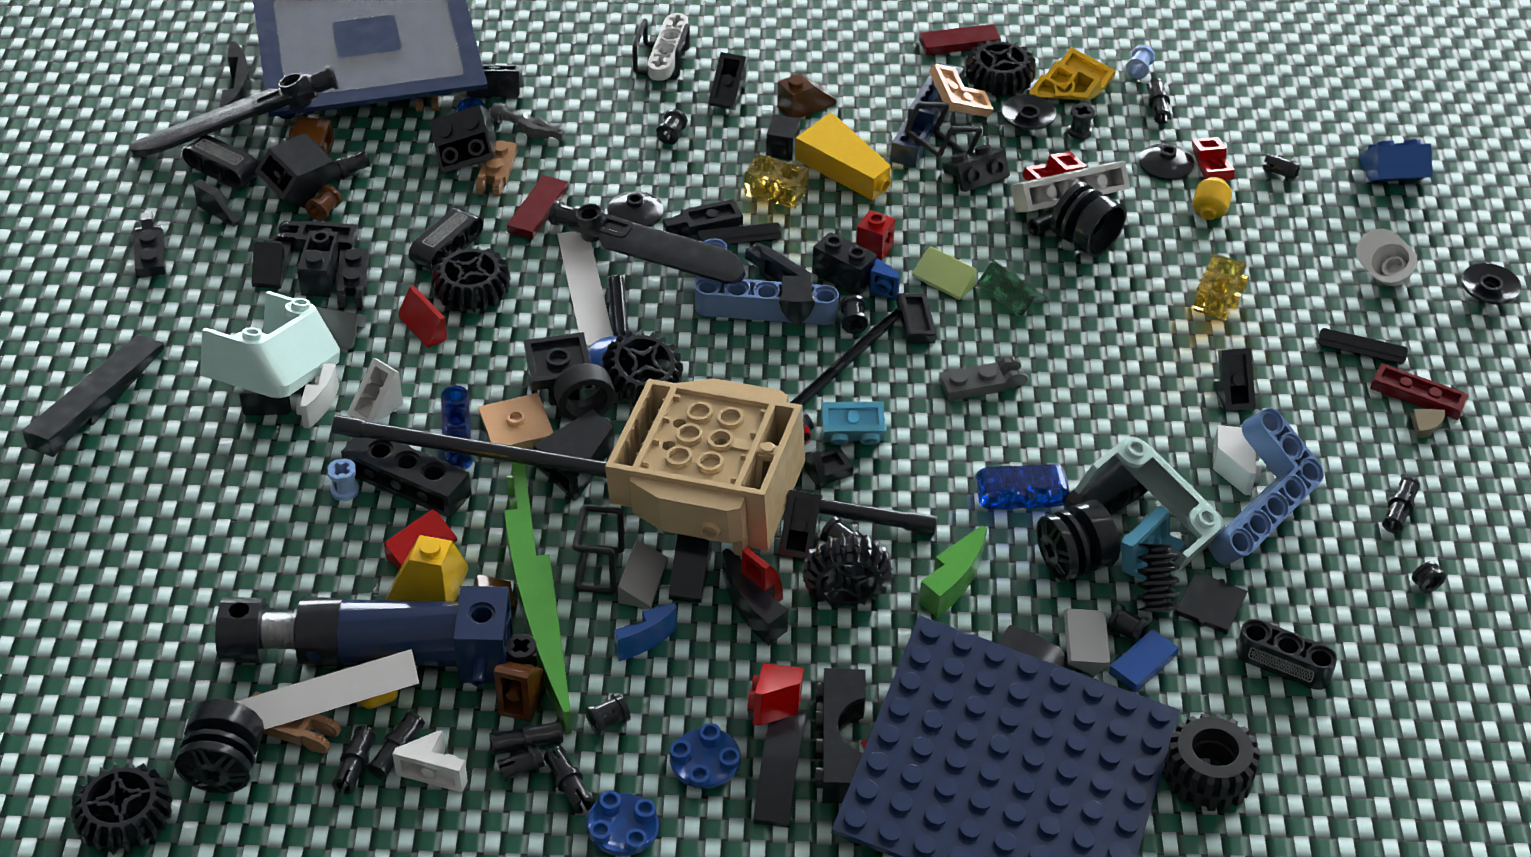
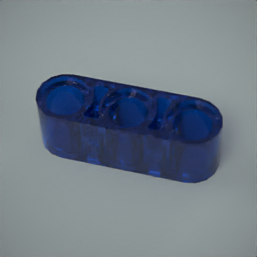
M458 385L449 386L441 393L442 434L472 439L468 390ZM443 451L444 461L453 466H459L466 470L473 463L472 455Z
M1055 464L986 467L979 470L975 475L979 504L985 509L1059 507L1064 505L1066 497L1070 493L1065 469Z

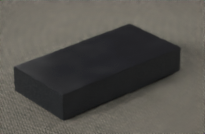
M898 293L896 303L906 343H935L937 333L927 294Z

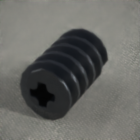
M1139 543L1138 546L1148 550V553L1138 556V560L1146 563L1147 566L1137 569L1138 574L1146 577V580L1137 582V587L1146 590V593L1136 596V600L1145 603V607L1135 610L1149 612H1171L1177 610L1178 604L1169 601V599L1179 596V592L1169 586L1179 583V578L1171 575L1170 572L1180 569V565L1171 561V558L1181 556V552L1172 548L1171 545Z

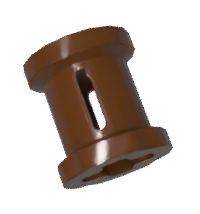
M323 185L319 190V194L306 202V211L313 219L319 222L325 221L329 216V212L340 205L342 196L333 186Z

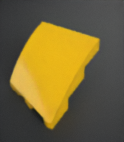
M1070 47L1060 62L1056 60L1046 75L1042 74L1029 91V95L1044 98L1090 100L1106 88L1115 77L1116 70Z

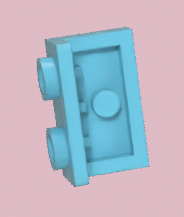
M884 401L822 402L823 442L830 441L832 445H844L849 441H861L862 444L872 445L885 440L887 429L884 416Z
M1158 506L1149 516H1145L1131 533L1123 537L1120 543L1122 571L1140 580H1146L1145 576L1137 573V569L1147 566L1146 563L1138 560V556L1148 553V550L1138 546L1139 543L1171 545L1172 548L1180 552L1185 549L1184 541L1170 535V510Z

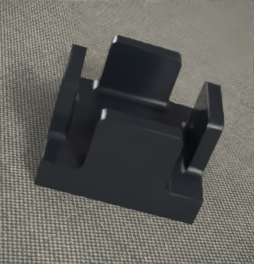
M584 332L523 340L531 394L538 393V390L548 389L549 404L551 406L557 405L553 389L557 377L574 365L591 364ZM592 385L586 386V389L592 388ZM579 388L573 391L568 398L580 400Z

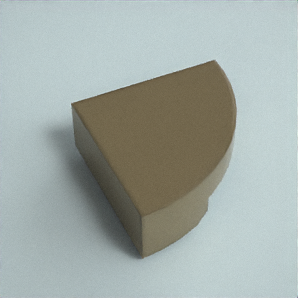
M1414 409L1412 420L1416 438L1429 437L1432 432L1439 429L1443 424L1445 410Z

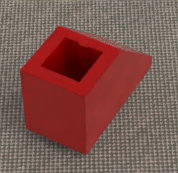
M762 664L760 676H753L752 690L749 691L747 711L753 712V725L761 726L798 714L802 697L804 668Z

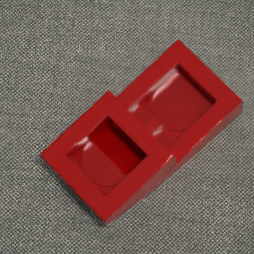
M1218 137L1192 139L1193 152L1205 179L1218 177L1224 181L1234 180L1235 169L1226 159L1227 148Z
M1071 152L1050 154L1046 164L1025 167L1022 177L1027 181L1084 169L1087 166Z
M749 548L743 549L742 573L764 591L774 585V599L778 602L783 600V586L778 572Z

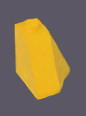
M419 535L394 578L385 600L455 602L469 570L468 564L453 541Z

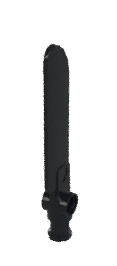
M330 65L326 66L325 70L313 75L293 73L280 80L278 84L280 88L264 90L140 138L130 145V149L133 155H152L289 105L291 110H300L310 105L313 99L318 97V93L331 88L339 89V83Z
M555 201L550 208L548 216L550 224L568 226L571 231L580 233L582 239L587 242L600 241L601 246L606 250L726 284L739 283L746 275L742 261L733 252L723 247L604 214L601 207L593 203L574 208L566 206L564 202Z

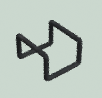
M644 18L632 46L633 71L636 74L648 75V70L638 69L637 47L642 34L644 45L654 47L655 42L648 41V20ZM689 24L684 25L675 50V73H672L669 78L676 79L680 76V52L690 49Z
M918 102L915 105L905 127V133L936 157H941L944 154L948 144L959 153H967V155L973 153L982 133L981 127L951 126L947 134L944 135L939 129L947 114L949 104L944 102ZM920 107L943 108L934 127V134L943 140L939 151L910 130ZM953 132H976L968 151L950 139Z
M583 505L581 507L572 544L573 550L582 552L575 581L576 590L602 594H614L616 592L615 553H623L625 550L624 515L621 508L598 505ZM586 511L617 514L618 547L591 544L579 545ZM588 553L607 554L609 556L610 588L581 585Z

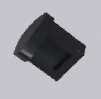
M782 276V296L779 297V305L785 317L795 326L804 322L815 306V297L812 296V276Z
M840 446L822 452L816 449L805 453V470L818 488L853 475V465Z

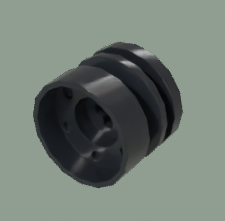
M1078 182L1071 186L1059 199L1051 216L1050 227L1052 232L1070 243L1073 242L1075 247L1091 257H1098L1108 251L1116 242L1125 225L1127 212L1124 206L1108 196H1103L1102 192L1086 182Z
M1087 500L1071 506L1068 511L1059 510L1054 514L1042 516L1037 522V543L1041 556L1052 575L1059 581L1067 582L1076 576L1085 575L1089 570L1097 571L1111 566L1119 560L1121 550L1116 525L1107 509L1097 500Z
M211 699L201 701L193 707L185 728V737H183L174 763L177 774L186 783L210 793L227 794L243 789L250 780L252 768L256 760L255 755L263 736L264 725L262 719L255 711L244 704L231 700Z

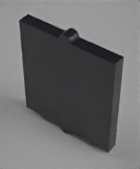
M1196 572L1175 615L1194 621L1200 627L1207 626L1228 634L1248 591L1228 584L1224 579L1218 580Z

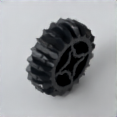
M999 39L996 42L987 40L986 44L978 43L977 47H972L971 52L968 53L966 58L965 73L969 84L974 85V89H982L986 93H992L993 96L995 94H1001L1003 97L1005 94L1014 96L1016 92L1023 93L1024 89L1030 88L1031 83H1033L1036 75V59L1033 58L1032 52L1027 51V47H1019L1017 42L1012 44L1009 43V40L1006 42H1001Z
M467 245V248L464 250L456 248L454 253L446 252L444 258H438L437 264L433 266L431 286L433 287L436 299H439L443 306L449 305L451 310L460 308L462 313L467 309H472L475 313L476 309L482 308L486 311L488 305L497 306L498 300H504L505 294L509 292L511 276L506 260L502 259L499 253H492L490 248L481 250L480 246L470 249Z
M642 329L638 332V335H635L630 330L626 337L619 334L615 342L611 341L606 352L603 353V363L601 365L609 374L615 393L618 392V400L621 401L626 398L629 400L630 406L638 401L648 379L681 383L684 369L683 363L680 362L681 353H675L674 344L666 345L665 337L657 339L654 332L650 336L645 335Z
M855 532L852 536L847 537L842 533L839 538L828 536L827 542L817 541L816 548H810L807 557H804L803 581L809 591V595L815 596L817 602L827 601L829 606L834 604L855 606L860 603L865 606L868 600L878 601L879 594H885L887 587L891 585L892 560H890L887 548L881 546L879 540L871 541L868 535L859 538Z
M131 761L121 768L114 763L113 768L108 771L100 767L99 775L97 777L87 775V785H78V795L72 797L70 815L76 834L83 839V842L88 847L94 845L99 853L108 848L109 852L115 855L120 848H124L129 854L131 847L139 845L144 849L145 840L152 839L157 841V830H166V820L172 818L171 806L173 799L167 782L164 780V777L160 778V774L156 769L149 770L144 763L136 768Z

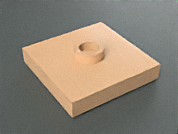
M538 393L478 406L479 416L488 440L491 443L532 448L533 444L554 433Z

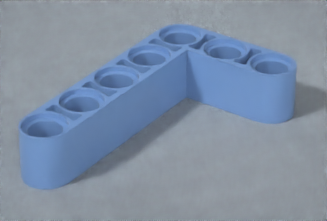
M714 238L704 241L705 243L727 249V244L720 239ZM696 275L695 310L700 315L790 322L783 314L779 305V297L782 296V282L743 279L736 284H726ZM812 284V296L815 297V306L809 317L802 323L819 325L834 323L838 317V291L832 286Z
M1266 408L1246 419L1242 424L1243 436L1276 478L1211 543L1213 557L1223 565L1231 564L1252 553L1324 478L1323 467L1283 416L1273 408Z

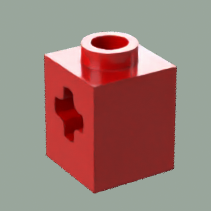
M869 210L857 226L856 245L875 253L876 258L882 261L894 245L895 218Z

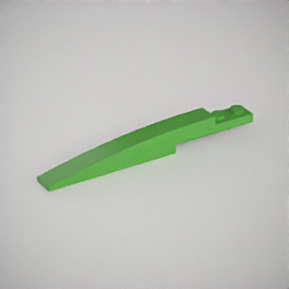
M512 462L513 475L506 477L508 495L515 494V498L509 499L510 510H504L515 588L527 634L536 641L534 656L536 657L538 668L543 669L544 685L565 734L572 733L571 709L550 554L536 556L525 464Z

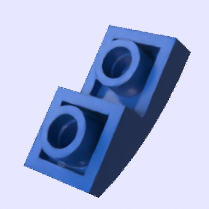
M877 258L867 268L866 283L870 284V293L893 300L897 299L899 293L900 275L889 265Z
M675 603L656 606L642 611V623L627 625L614 630L615 653L618 661L632 658L652 649L677 630V608Z

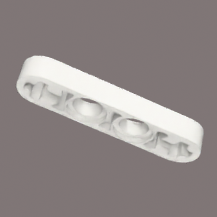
M673 13L665 18L647 64L648 76L651 79L657 81L666 80L672 75L675 67V50L684 25L688 24V17L686 15Z

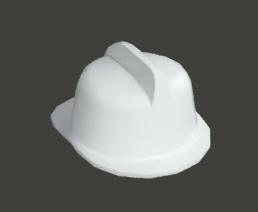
M1376 229L1364 234L1358 241L1356 247L1357 258L1361 265L1375 279L1387 286H1398L1401 284L1407 286L1410 283L1409 279L1417 265V255L1399 235L1391 230Z

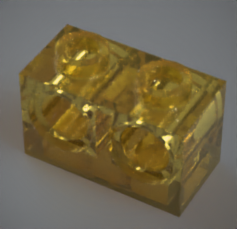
M757 154L745 172L744 195L796 209L808 190L809 167Z
M1213 253L1197 287L1193 311L1227 320L1231 309L1237 310L1241 298L1239 291L1245 292L1249 276L1244 275L1247 263Z

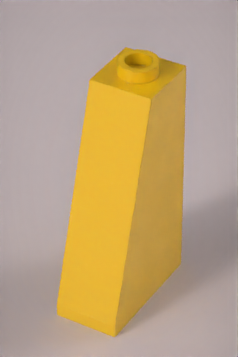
M828 113L796 137L795 160L872 201L889 189L891 185V165L835 114Z

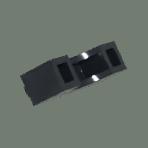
M824 668L823 682H816V703H822V710H816V731H822V738H816L815 759L822 760V767H816L815 788L822 789V803H843L863 752L849 746L841 737L840 732L850 723L864 718L866 669Z

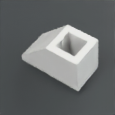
M1218 425L1213 444V470L1244 495L1251 496L1254 483L1259 484L1261 479L1262 466L1256 464L1260 457L1243 436L1241 427Z

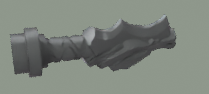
M494 103L490 110V116L495 122L510 121L516 124L518 130L526 133L527 137L532 139L549 137L556 138L559 141L563 139L565 131L561 123L550 124L540 116L534 118L527 113L522 115L516 114L515 112L508 111L507 104Z

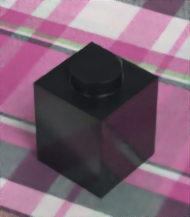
M773 115L766 134V156L793 160L796 137L800 135V118Z

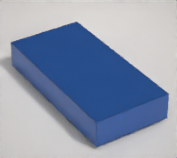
M1152 629L1110 665L1109 674L1136 692L1178 655L1179 647Z

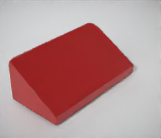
M410 286L400 307L399 318L428 348L447 340L445 317L416 287Z
M432 509L384 543L386 559L400 569L419 535L450 540L453 543L457 541V537L439 513Z

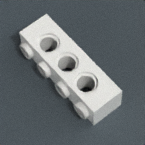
M1111 162L1010 185L1015 212H1029L1056 206L1061 196L1078 182H1086L1102 192L1103 195L1130 189L1126 162Z

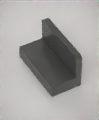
M316 307L338 346L353 349L357 326L365 327L367 315Z

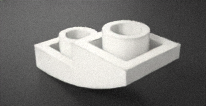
M324 363L321 375L315 378V385L306 384L303 396L298 397L296 411L297 415L302 416L304 428H311L316 424L333 403L339 388L336 364Z

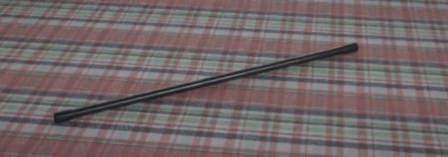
M335 415L332 424V433L356 438L365 437L607 478L605 470L607 462L367 422L364 419ZM823 498L820 510L821 515L838 516L844 519L903 528L906 531L934 535L937 516L900 512Z

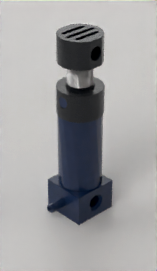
M461 586L459 602L346 600L345 598L302 597L297 613H271L266 598L223 597L219 603L216 616L215 645L217 657L220 662L264 663L267 658L268 649L296 650L298 664L301 666L360 665L412 649L415 666L457 667L459 683H472L476 687L483 686L485 683L495 684V667L507 663L510 659L506 654L507 640L513 635L509 587Z

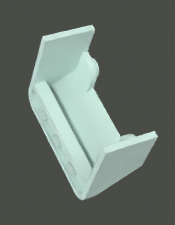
M268 291L265 294L263 333L257 328H245L234 336L208 328L202 330L200 375L265 396L283 398L290 396L314 380L316 376H320L324 363H339L340 348L318 310L313 304H310L309 300L303 298L294 299Z
M1126 437L1092 464L1075 488V491L1080 494L1115 464L1120 462L1198 539L1176 560L1175 563L1180 565V569L1170 572L1171 575L1175 576L1224 530V520L1149 444L1137 437Z

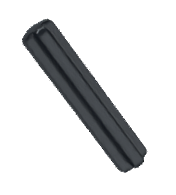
M775 222L699 230L697 240L704 242L708 239L716 238L724 241L727 245L776 240L781 238V226Z
M611 275L608 278L613 336L620 334L626 337L629 327L624 278L621 275Z
M1327 328L1320 330L1318 344L1400 364L1405 363L1408 355V348L1406 346Z

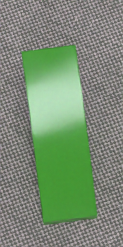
M983 525L936 556L934 572L921 580L919 603L937 618L952 607L965 593L979 569L985 549L987 528Z

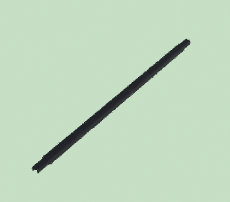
M898 308L889 316L883 318L790 403L799 404L802 407L894 325L900 318Z

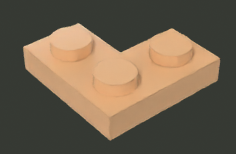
M934 64L929 70L942 101L949 104L948 110L989 117L994 111L986 92L964 87L955 68Z

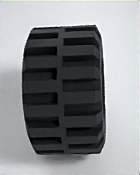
M1201 714L1199 719L1191 716L1187 718L1186 723L1181 722L1176 727V732L1173 731L1164 766V769H1166L1165 779L1167 782H1170L1169 788L1173 793H1180V800L1184 803L1187 801L1192 802V807L1200 809V806L1207 807V811H1216V807H1220L1224 811L1229 810L1231 804L1238 806L1243 802V798L1249 796L1254 783L1260 758V749L1256 748L1257 741L1255 737H1249L1250 731L1245 726H1237L1238 721L1232 718L1229 721L1223 719L1224 715L1216 714L1215 717H1210L1209 714ZM1200 759H1213L1224 766L1210 765Z

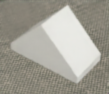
M373 358L347 413L354 418L364 419L367 422L379 423L403 404L399 372L382 361Z

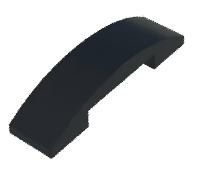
M230 41L228 50L231 79H235L234 88L222 90L220 107L249 97L251 94L246 57L241 47L235 41Z
M799 709L797 715L768 723L755 802L754 824L789 828L807 709Z

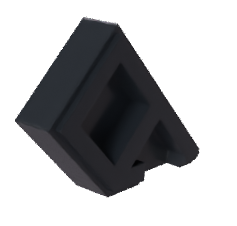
M198 180L193 184L198 207L233 227L241 222V217L230 211L224 203L227 198L221 190L203 180Z

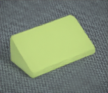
M931 246L925 251L912 272V277L957 300H960L976 285L977 270L974 267Z

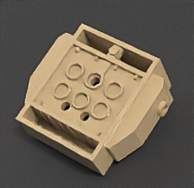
M714 378L681 383L648 379L605 465L610 504L631 507L634 514L661 531L711 541L733 543L735 555L742 556V550L746 547L769 551L787 507L789 490L794 489L805 463L802 405L789 403V396L773 388Z

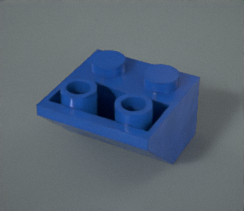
M1421 139L1405 140L1404 143L1396 144L1392 140L1379 141L1377 144L1368 145L1367 150L1358 152L1359 160L1369 182L1423 180L1433 177L1431 143L1421 144Z

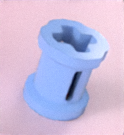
M1138 45L1133 49L1132 58L1126 64V71L1131 77L1142 79L1147 76L1150 69L1149 65L1155 60L1153 49L1147 45Z
M349 459L332 461L327 467L328 477L332 480L330 487L332 497L339 501H348L355 498L359 493L358 482L354 479L356 475L355 463Z

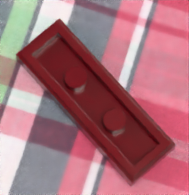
M994 24L919 33V41L925 55L971 50L972 47H977L978 43L986 44L987 40L996 42L999 39L1001 41V37Z
M542 175L508 222L507 233L534 239L549 218L552 204L555 201H561L568 191V181Z
M1381 363L1370 386L1372 390L1425 409L1445 410V416L1459 420L1469 397L1468 393Z

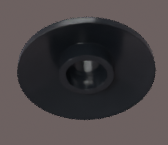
M1018 95L1004 103L1002 115L1010 125L1016 128L1040 130L1054 122L1056 110L1052 103L1042 97Z
M1155 144L1141 152L1139 164L1144 172L1154 178L1179 180L1187 177L1193 171L1194 159L1188 151L1179 146Z
M643 191L621 193L614 197L607 207L608 215L648 227L658 223L664 212L660 199L653 194Z
M1474 264L1463 272L1461 279L1462 286L1469 295L1489 304L1512 302L1519 296L1521 291V282L1518 277L1507 268L1496 264Z

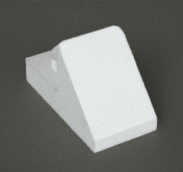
M441 730L399 746L393 752L397 776L458 792H463L468 782L465 760L459 759L452 754L444 755L445 744L443 731Z

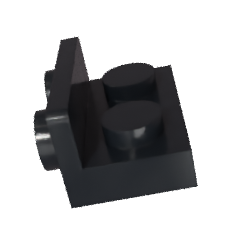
M483 65L488 88L473 92L466 91L468 97H519L522 65Z

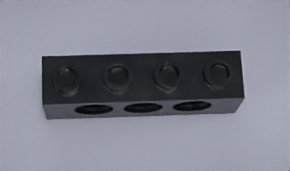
M354 437L341 451L342 459H349L355 463L356 475L354 478L426 509H434L440 515L450 519L472 494L468 471L439 460L433 455H427L415 450L406 444Z

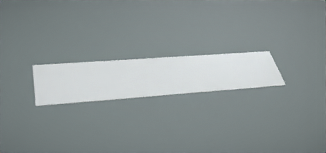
M574 231L557 233L579 332H584L586 344L590 346L602 338L613 336L592 244L583 240L581 234Z
M412 649L236 702L244 704L255 711L262 719L265 730L419 684Z

